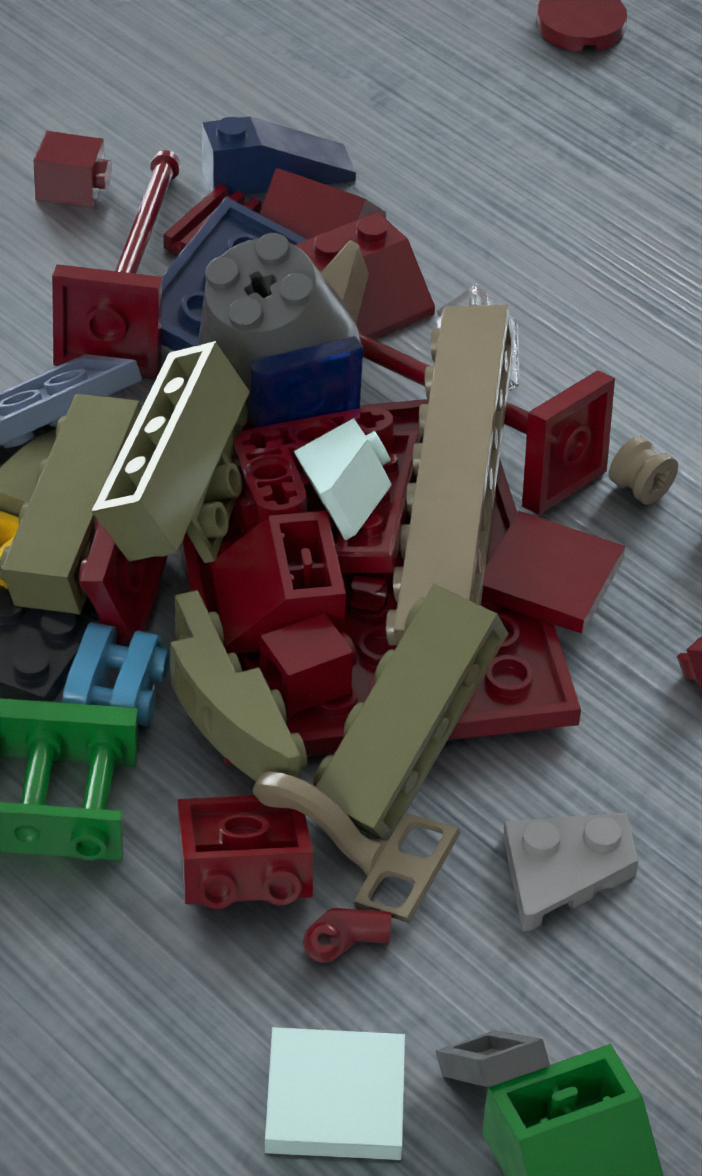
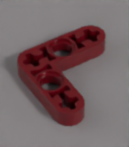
M368 407L257 427L238 434L234 439L236 466L239 469L242 484L257 525L271 515L308 512L306 490L298 473L299 470L304 469L294 451L354 418L365 435L375 431L388 452L395 445L393 415L382 408Z

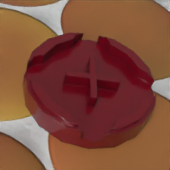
M540 0L537 4L536 23L539 24L538 31L542 37L555 46L571 51H584V45H596L595 50H603L618 43L624 36L627 24V9L620 0Z

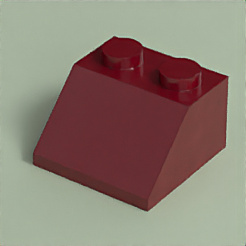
M379 212L362 217L295 245L310 258L320 272L328 266L350 240L359 245L369 272L356 322L358 332L375 340L435 314L434 302L408 238Z

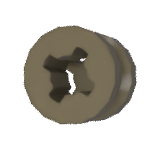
M635 436L628 440L614 456L609 469V478L621 488H632L636 499L645 505H651L660 500L672 486L678 472V461L667 453L657 454L654 452L651 442L642 436Z

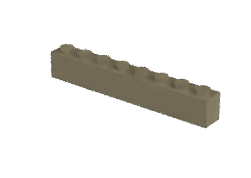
M508 305L443 307L440 329H432L431 355L435 364L434 366H427L425 370V391L429 403L421 404L419 408V430L421 437H423V443H415L413 447V470L415 477H417V482L408 483L407 512L408 516L411 517L410 524H402L400 530L401 556L405 560L404 566H396L394 569L393 590L398 605L397 610H389L387 614L386 631L389 645L398 646L406 632L405 622L411 607L419 598L427 596L434 583L481 606L514 348Z

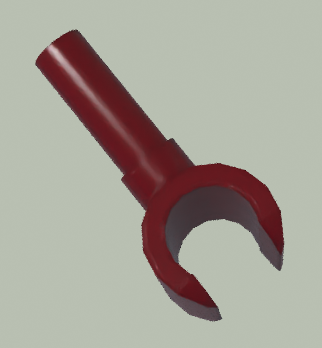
M400 554L397 556L395 567L404 566L405 559ZM355 573L351 586L354 593L350 607L381 612L384 607L387 588L393 580L394 573H377L376 576Z

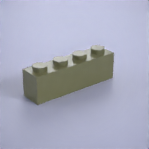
M216 341L168 354L91 511L128 561L154 556L164 557L177 552L250 391Z
M75 394L67 415L61 416L56 427V441L49 457L44 458L40 463L36 488L30 502H25L20 510L19 528L11 546H7L3 550L0 558V576L6 582L15 606L74 614L81 613L88 595L82 590L80 585V565L82 560L89 556L95 537L96 517L91 511L142 409L139 400Z
M435 583L432 585L427 596L419 598L411 607L405 622V634L396 649L386 652L380 660L375 672L376 684L364 703L359 702L351 710L344 726V739L334 756L328 755L321 762L313 780V786L323 791L335 801L359 830L376 839H390L508 635L497 613Z

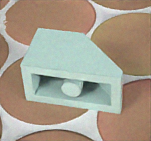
M353 418L294 451L315 492L344 540L346 541L355 536L392 485L382 467L390 462L391 459L377 433L373 431L365 435Z

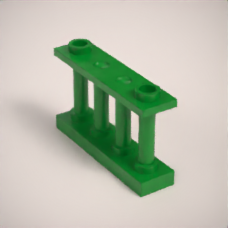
M0 698V757L28 759L20 803L0 802V852L75 857L83 860L122 861V811L107 810L114 765L136 767L139 751L138 708ZM53 761L89 764L82 808L45 805Z

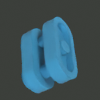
M90 622L69 671L62 703L138 708V729L140 725L149 726L156 702V691L153 688L155 682L164 684L170 667V649L162 647L161 635L143 631H136L129 647L116 645L117 630L115 626ZM112 668L120 669L114 689L105 687Z

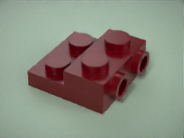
M255 795L177 799L185 904H201L212 909H222L229 906L232 902L264 900L265 902L282 906L294 902L297 898L313 897V851L305 814L291 808L266 806Z

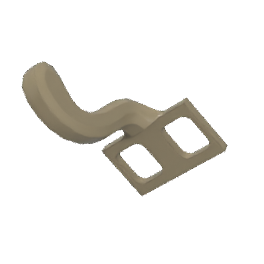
M269 771L262 773L253 787L255 797L264 805L275 808H291L307 815L326 832L336 846L350 860L363 869L367 878L353 901L355 907L365 910L391 912V918L410 923L460 835L458 827L404 813L389 840L371 839L357 829L352 820L335 801L317 787L300 778ZM421 827L443 834L432 855L423 858L400 851L403 842L412 829ZM391 876L415 884L405 903L398 908L371 901L380 882L386 877Z

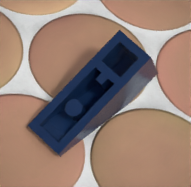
M251 116L240 118L225 117L221 120L202 122V172L210 192L219 184L228 187L229 196L235 191L245 195L266 193L276 168L325 185L356 181V171L342 143Z

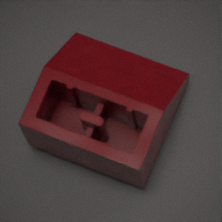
M327 511L268 516L219 555L214 562L210 563L218 616L223 629L224 648L227 654L233 652L235 654L260 652L261 635L322 613H326L339 633L344 632L346 592Z

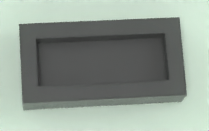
M497 1030L435 1051L443 1077L485 1087H491L550 1066L543 1039Z

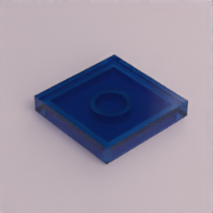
M352 336L252 361L250 429L360 409L363 346L357 337Z

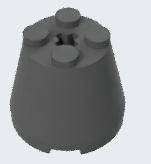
M268 233L259 239L240 243L230 248L220 257L210 261L205 272L207 279L198 345L216 341L250 391L245 401L248 409V418L260 421H273V424L317 417L340 401L348 392L346 385L352 378L359 357H361L360 336L351 310L310 258L300 248L289 243L284 235Z

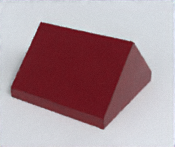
M276 168L259 213L307 240L375 212H379L386 218V211L366 198Z

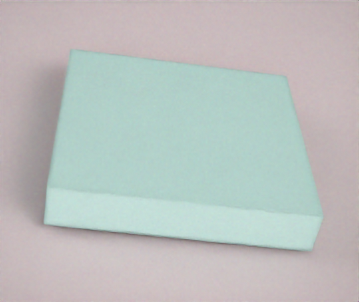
M272 1027L264 1153L401 1160L405 1034Z

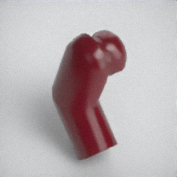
M331 908L306 930L303 938L304 949L313 960L323 963L337 959L357 942L389 944L391 912Z

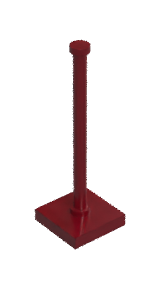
M162 150L157 152L152 159L150 165L152 175L115 271L56 265L52 274L54 366H60L84 354L136 360L141 376L157 378L161 369L163 277L137 274L170 181L178 176L181 169L180 158L174 152Z
M359 333L361 357L425 387V370L430 365ZM597 370L531 411H526L507 402L504 425L527 435L522 494L523 508L540 515L607 472L615 386L614 377Z

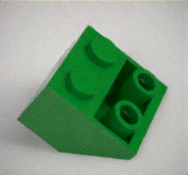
M611 1044L487 1088L482 1135L505 1176H664L643 1096Z

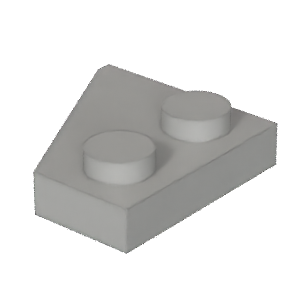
M627 813L505 821L503 839L522 931L533 930L541 926L543 915L566 903L574 909L593 899V896L599 890L614 888L636 876L639 860Z

